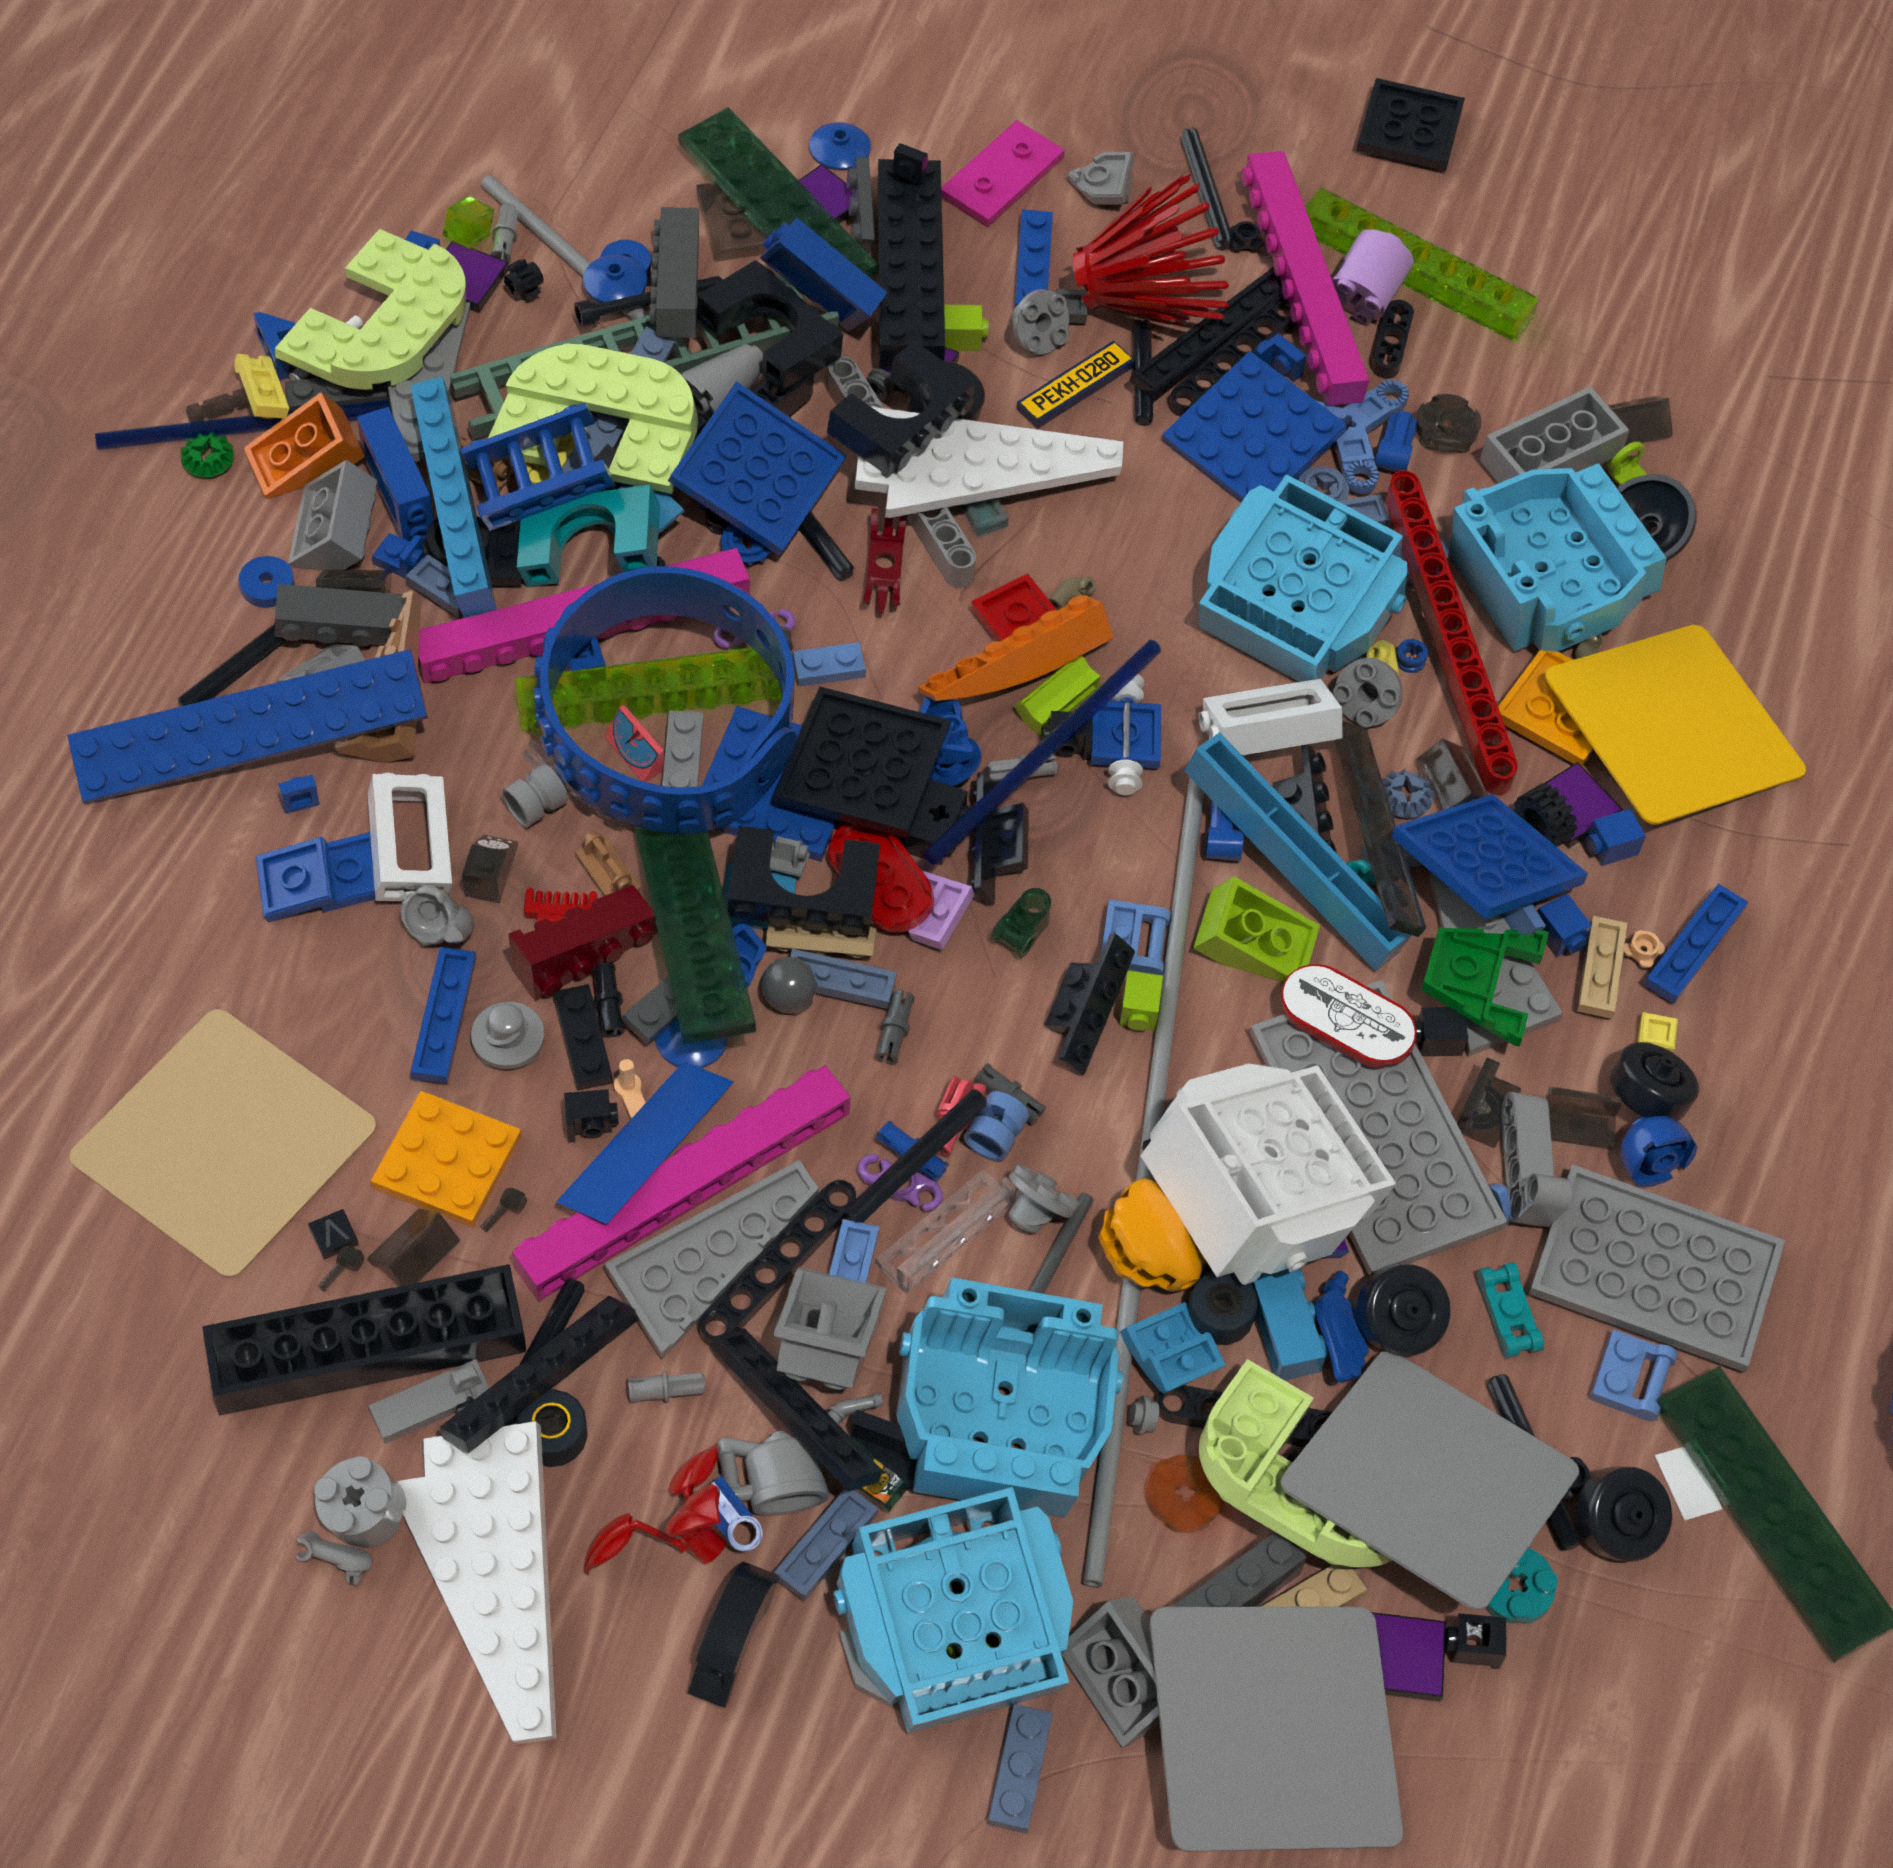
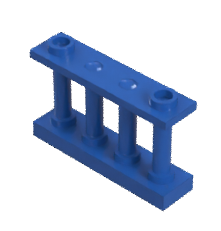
M586 403L568 406L559 413L485 440H475L468 446L460 448V453L470 469L476 467L479 469L487 500L476 506L479 517L489 531L615 486L612 475L604 460H594L585 427L595 424V421ZM572 432L582 466L563 473L553 439ZM541 444L550 477L542 482L532 484L522 450ZM509 456L519 488L517 491L500 496L490 462Z

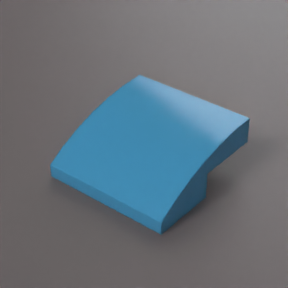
M1186 1302L1132 1324L1120 1331L1123 1340L1141 1369L1163 1394L1226 1366L1211 1334L1208 1332L1200 1334L1194 1327Z

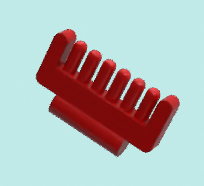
M529 887L526 889L524 917L537 919V922L548 918L550 923L561 920L569 909L577 906L584 910L591 908V904L597 899V892L591 891L589 893L588 905V895L586 893L581 894L580 905H578L579 894L577 892L572 893L571 904H569V892H564L562 904H560L561 893L559 891L554 893L553 903H551L552 892L546 891L544 903H542L543 892L541 890L536 892L534 902V889Z

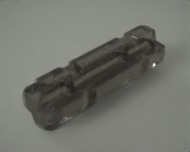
M245 388L232 391L233 395L230 396L228 393L203 400L202 405H199L198 402L187 405L185 410L189 422L197 424L203 422L205 417L213 419L234 412L233 408L237 407L238 410L249 407L250 403Z

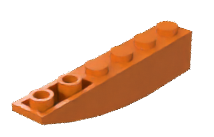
M1087 595L1076 596L1069 600L1068 605L1043 614L1037 622L1029 626L1017 628L1013 631V635L1008 638L988 644L985 650L977 655L959 660L955 667L946 672L933 674L926 683L918 686L919 693L935 701L966 698L1000 691L1054 671L1073 661L1076 657L1082 656L1114 638L1103 603Z

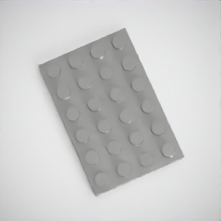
M1572 1164L1567 1176L1573 1187L1572 1201L1569 1208L1550 1227L1529 1294L1736 1370L1746 1372L1750 1364L1785 1240Z

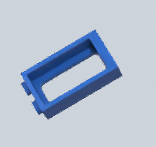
M799 218L794 219L788 225L783 222L776 231H772L762 244L766 250L760 259L795 286L796 289L824 312L837 311L839 324L847 331H851L868 319L888 293Z
M389 407L357 416L361 449L365 456L363 460L370 475L377 479L376 488L399 537L410 542L417 534L423 537V541H425L428 527L433 522L430 493Z

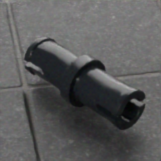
M605 962L596 964L592 968L597 993L594 996V1004L599 1009L602 1036L612 1038L620 1036L625 1032L620 1005L623 1003V997L617 988L615 965Z

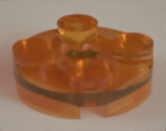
M1176 1455L1158 1462L1150 1476L1146 1491L1149 1510L1154 1517L1157 1515L1165 1523V1527L1179 1533L1199 1532L1208 1527L1209 1523L1220 1514L1224 1500H1222L1219 1493L1207 1479L1200 1462V1457ZM1181 1486H1188L1191 1490L1195 1491L1196 1495H1192L1190 1501L1185 1502L1182 1495L1176 1494L1175 1490H1180Z

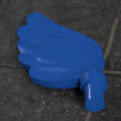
M1337 1271L1333 1278L1327 1281L1324 1286V1294L1315 1302L1317 1320L1330 1354L1334 1376L1340 1383H1344L1349 1379L1354 1380L1361 1375V1368L1365 1364L1364 1357L1369 1352L1364 1339L1365 1336L1358 1324L1356 1309L1344 1297L1346 1284L1349 1280V1276L1344 1271Z

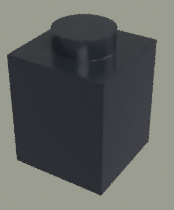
M1421 1007L1418 1019L1414 1021L1417 1031L1415 1043H1418L1421 1055L1462 1056L1468 1041L1466 1017L1450 1007Z

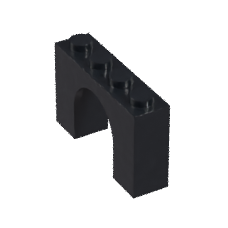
M754 260L697 296V319L717 336H720L744 320L760 316L778 319L786 323L793 330L789 336L763 351L762 375L782 393L790 390L841 357L843 333H841L840 329L828 322L819 314L815 307L807 304L791 287H787L770 269H766L757 260Z
M915 341L893 358L890 381L916 398L925 409L922 413L910 418L888 417L879 413L852 393L830 410L827 433L887 476L898 467L903 468L913 454L919 449L924 450L934 436L939 432H945L951 426L953 420L960 414L965 415L974 403V398L972 397L975 383Z
M747 826L738 827L728 896L727 917H733L744 922L753 920L771 922L777 926H803L814 931L827 929L842 931L848 935H869L880 844L845 839L841 873L836 883L823 893L803 896L785 890L772 876L770 861L774 830Z

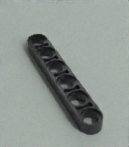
M1279 297L1274 300L1272 304L1259 313L1171 391L1169 407L1173 414L1181 417L1212 387L1198 385L1197 381L1199 379H1208L1214 385L1230 370L1220 368L1217 365L1218 362L1228 361L1234 366L1248 353L1240 350L1237 345L1249 344L1253 347L1251 352L1255 353L1256 348L1262 341H1269L1278 333L1284 336L1297 323L1292 321L1291 316L1285 317L1277 312L1283 308L1290 310L1288 299ZM1260 326H1268L1274 332H1272L1271 334H1263L1259 332L1257 328ZM1179 397H1188L1192 400L1193 403L1190 405H1181L1176 401V399Z
M835 1180L827 1184L707 1309L700 1318L699 1323L700 1337L706 1345L712 1347L715 1336L706 1331V1326L709 1322L714 1320L724 1322L727 1325L725 1333L742 1329L794 1275L797 1268L801 1267L842 1224V1220L848 1218L845 1210L856 1200V1191L851 1183L845 1180ZM838 1191L844 1192L850 1197V1201L846 1205L836 1206L830 1202V1195ZM811 1217H820L825 1221L826 1226L821 1231L814 1232L807 1229L805 1222ZM794 1242L801 1247L802 1251L796 1257H787L781 1253L780 1249L785 1243ZM770 1268L776 1272L777 1277L771 1283H762L756 1278V1273L760 1269ZM738 1294H746L752 1299V1304L746 1309H737L733 1307L731 1300Z
M1186 1385L1165 1394L1160 1391L1157 1398L1159 1416L1164 1421L1203 1429L1208 1417L1202 1413L1201 1406L1207 1402L1216 1403L1223 1392ZM1176 1395L1183 1400L1184 1408L1180 1411H1170L1165 1407L1163 1400L1167 1396ZM1309 1408L1299 1422L1298 1428L1293 1431L1285 1444L1306 1447L1316 1434L1315 1426L1325 1423L1333 1412Z

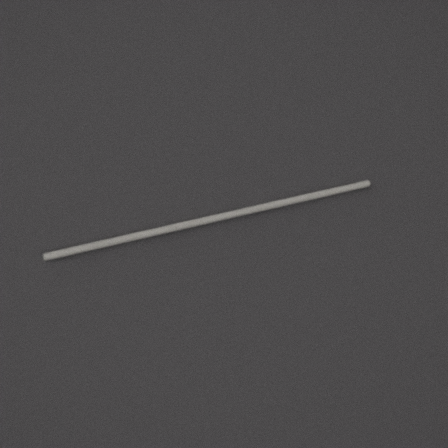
M1190 777L1140 1155L1144 1151L1142 1149L1143 1142L1150 1139L1151 1131L1163 1116L1205 793ZM1139 1155L1136 1181L1142 1178L1155 1181V1178ZM1123 1278L1117 1322L1118 1336L1117 1344L1115 1345L1119 1353L1118 1370L1123 1371V1382L1120 1393H1115L1112 1432L1100 1452L1083 1581L1084 1585L1093 1588L1103 1586L1132 1354L1123 1340L1120 1331L1137 1323L1141 1287Z

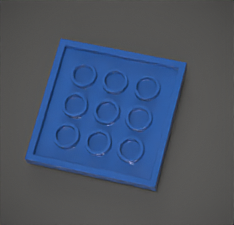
M1249 351L1162 434V441L1242 503L1248 492L1260 485L1275 491L1286 474L1297 479L1346 432L1347 424Z
M736 381L674 469L668 482L780 556L847 455Z
M736 706L702 786L726 779L736 773L748 748L773 717ZM792 723L791 730L795 732L797 741L803 726ZM784 767L775 782L750 810L729 825L714 829L737 836L739 826L774 830L773 843L776 842L777 836L795 841L801 840L803 845L809 846V858L822 862L839 820L774 803V794L785 770Z
M1494 794L1394 827L1391 836L1406 852L1415 857L1429 872L1437 876L1485 919L1581 886L1585 883L1588 875L1584 869Z

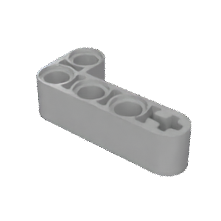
M1508 1092L1502 1102L1501 1120L1506 1188L1511 1203V1216L1509 1218L1515 1223L1548 1228L1569 1208L1573 1195L1570 1179L1554 1177L1548 1101L1545 1097Z

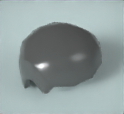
M782 957L769 965L762 979V991L771 1007L782 1014L797 1015L813 1004L817 982L808 964L798 958Z

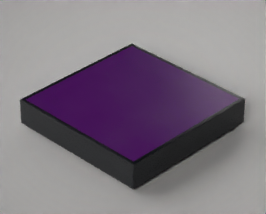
M821 164L778 194L777 203L822 237L850 217L848 205L849 198L852 196V188H847L846 182Z
M451 241L446 250L454 256L463 269L466 282V302H470L471 310L480 313L508 272L507 266L509 262Z
M1578 762L1543 783V785L1550 784L1551 789L1556 787L1559 790V796L1564 794L1567 798L1565 801L1566 805L1571 804L1573 808L1570 813L1576 815L1577 821L1574 824L1577 825V830L1574 832L1575 836L1564 843L1568 848H1571L1587 837L1593 820L1623 811L1619 804Z
M1371 1612L1376 1620L1385 1695L1441 1702L1444 1686L1446 1621Z

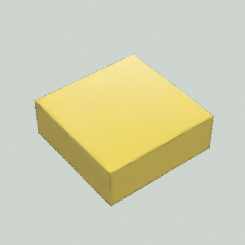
M1642 1012L1637 1042L1652 1043L1673 1053L1675 1050L1678 1019Z

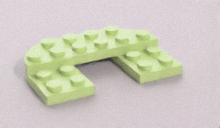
M379 229L345 267L347 278L389 297L361 329L310 308L275 347V357L347 388L367 390L373 389L372 384H382L390 381L391 386L407 380L423 367V356L451 323L457 326L461 321L466 309V282L463 269L453 255L436 244H433L427 250Z
M567 343L538 352L525 360L512 373L505 385L508 392L507 397L488 438L559 413L568 406L586 403L590 411L630 419L609 467L613 481L633 486L650 484L653 490L672 494L675 486L668 482V479L693 444L698 427V415L691 389L677 370L666 363L647 357L589 345ZM561 436L553 439L556 448ZM541 444L522 450L525 462L547 467Z
M1247 1359L1214 1405L1200 1436V1462L1211 1485L1219 1493L1222 1500L1230 1503L1239 1511L1306 1551L1324 1559L1329 1564L1348 1567H1373L1392 1561L1376 1549L1291 1497L1282 1489V1476L1293 1462L1278 1453L1310 1408L1314 1398Z

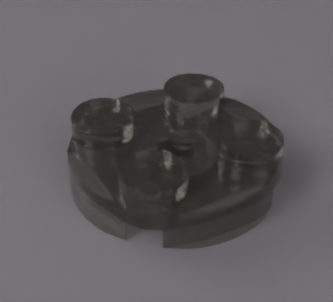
M1452 394L1433 396L1430 402H1427L1425 405L1423 403L1418 409L1416 432L1420 437V444L1426 449H1435L1441 452H1468L1471 445L1477 440L1480 432V413L1477 409L1474 412L1468 406L1469 401L1463 397ZM1445 420H1450L1453 426H1445L1443 423Z

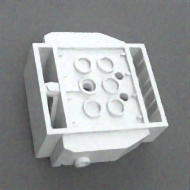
M1245 1064L1188 1080L1178 1090L1176 1098L1151 1131V1142L1140 1155L1216 1277L1234 1272L1243 1285L1255 1282L1262 1273L1273 1274L1285 1269L1293 1272L1303 1267L1307 1262L1331 1255L1359 1220L1370 1217L1396 1185V1182L1318 1065L1291 1073L1287 1069Z

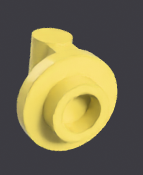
M1380 640L1370 647L1366 658L1379 659L1390 665L1398 676L1400 675L1395 646L1393 644Z

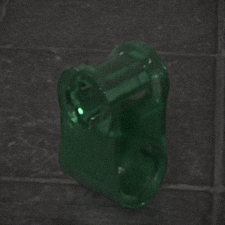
M1031 888L1022 893L1009 912L1003 915L996 924L991 940L996 943L1001 941L1015 950L1016 956L1020 958L1025 957L1050 923V895L1040 888ZM1037 908L1040 909L1041 912L1034 913L1029 911L1028 909Z

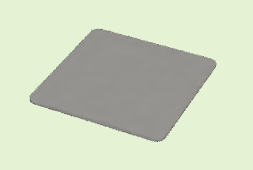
M1383 1351L1379 1353L1283 1474L1281 1487L1291 1497L1464 1606L1473 1610H1482L1491 1602L1577 1479L1579 1468L1569 1457L1403 1356Z
M1160 1607L1152 1613L1150 1617V1632L1171 1836L1174 1844L1180 1850L1185 1852L1391 1848L1400 1843L1403 1837V1825L1375 1617L1368 1609L1364 1607Z

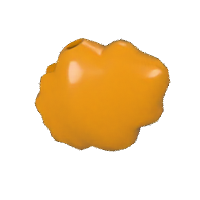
M1142 1178L1131 1183L1124 1189L1120 1198L1115 1201L1114 1208L1105 1211L1103 1228L1098 1238L1104 1248L1106 1258L1112 1264L1114 1271L1119 1277L1125 1278L1141 1288L1154 1285L1173 1292L1182 1291L1195 1285L1200 1279L1203 1268L1209 1267V1264L1183 1225L1176 1210L1156 1181Z

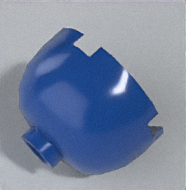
M1651 1116L1639 1118L1632 1123L1622 1140L1620 1153L1621 1160L1631 1179L1635 1180L1641 1187H1649L1672 1179L1673 1177L1670 1172L1679 1165L1682 1170L1688 1167L1696 1156L1698 1147L1688 1130L1680 1122L1667 1116Z

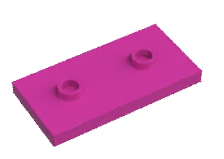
M1016 120L941 187L942 198L988 227L1064 158L1065 149Z

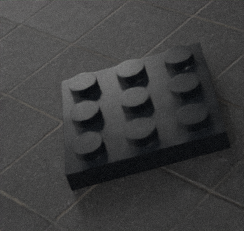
M1376 78L1356 151L1446 171L1465 98Z

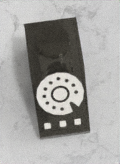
M483 835L471 845L462 873L465 897L500 904L516 854L518 841Z

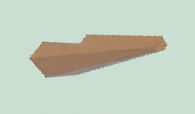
M412 590L403 593L401 598L405 603L398 619L392 618L388 626L392 631L385 646H379L374 658L411 649L418 674L421 597ZM416 722L337 741L334 749L341 754L383 763L415 756Z

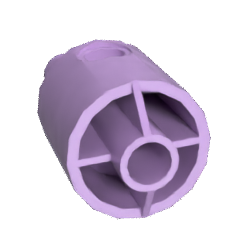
M1374 229L1362 231L1343 259L1337 275L1332 279L1342 308L1354 314V318L1362 324L1369 325L1372 320L1383 317L1389 302L1397 294L1413 267L1414 259L1411 252L1397 236Z

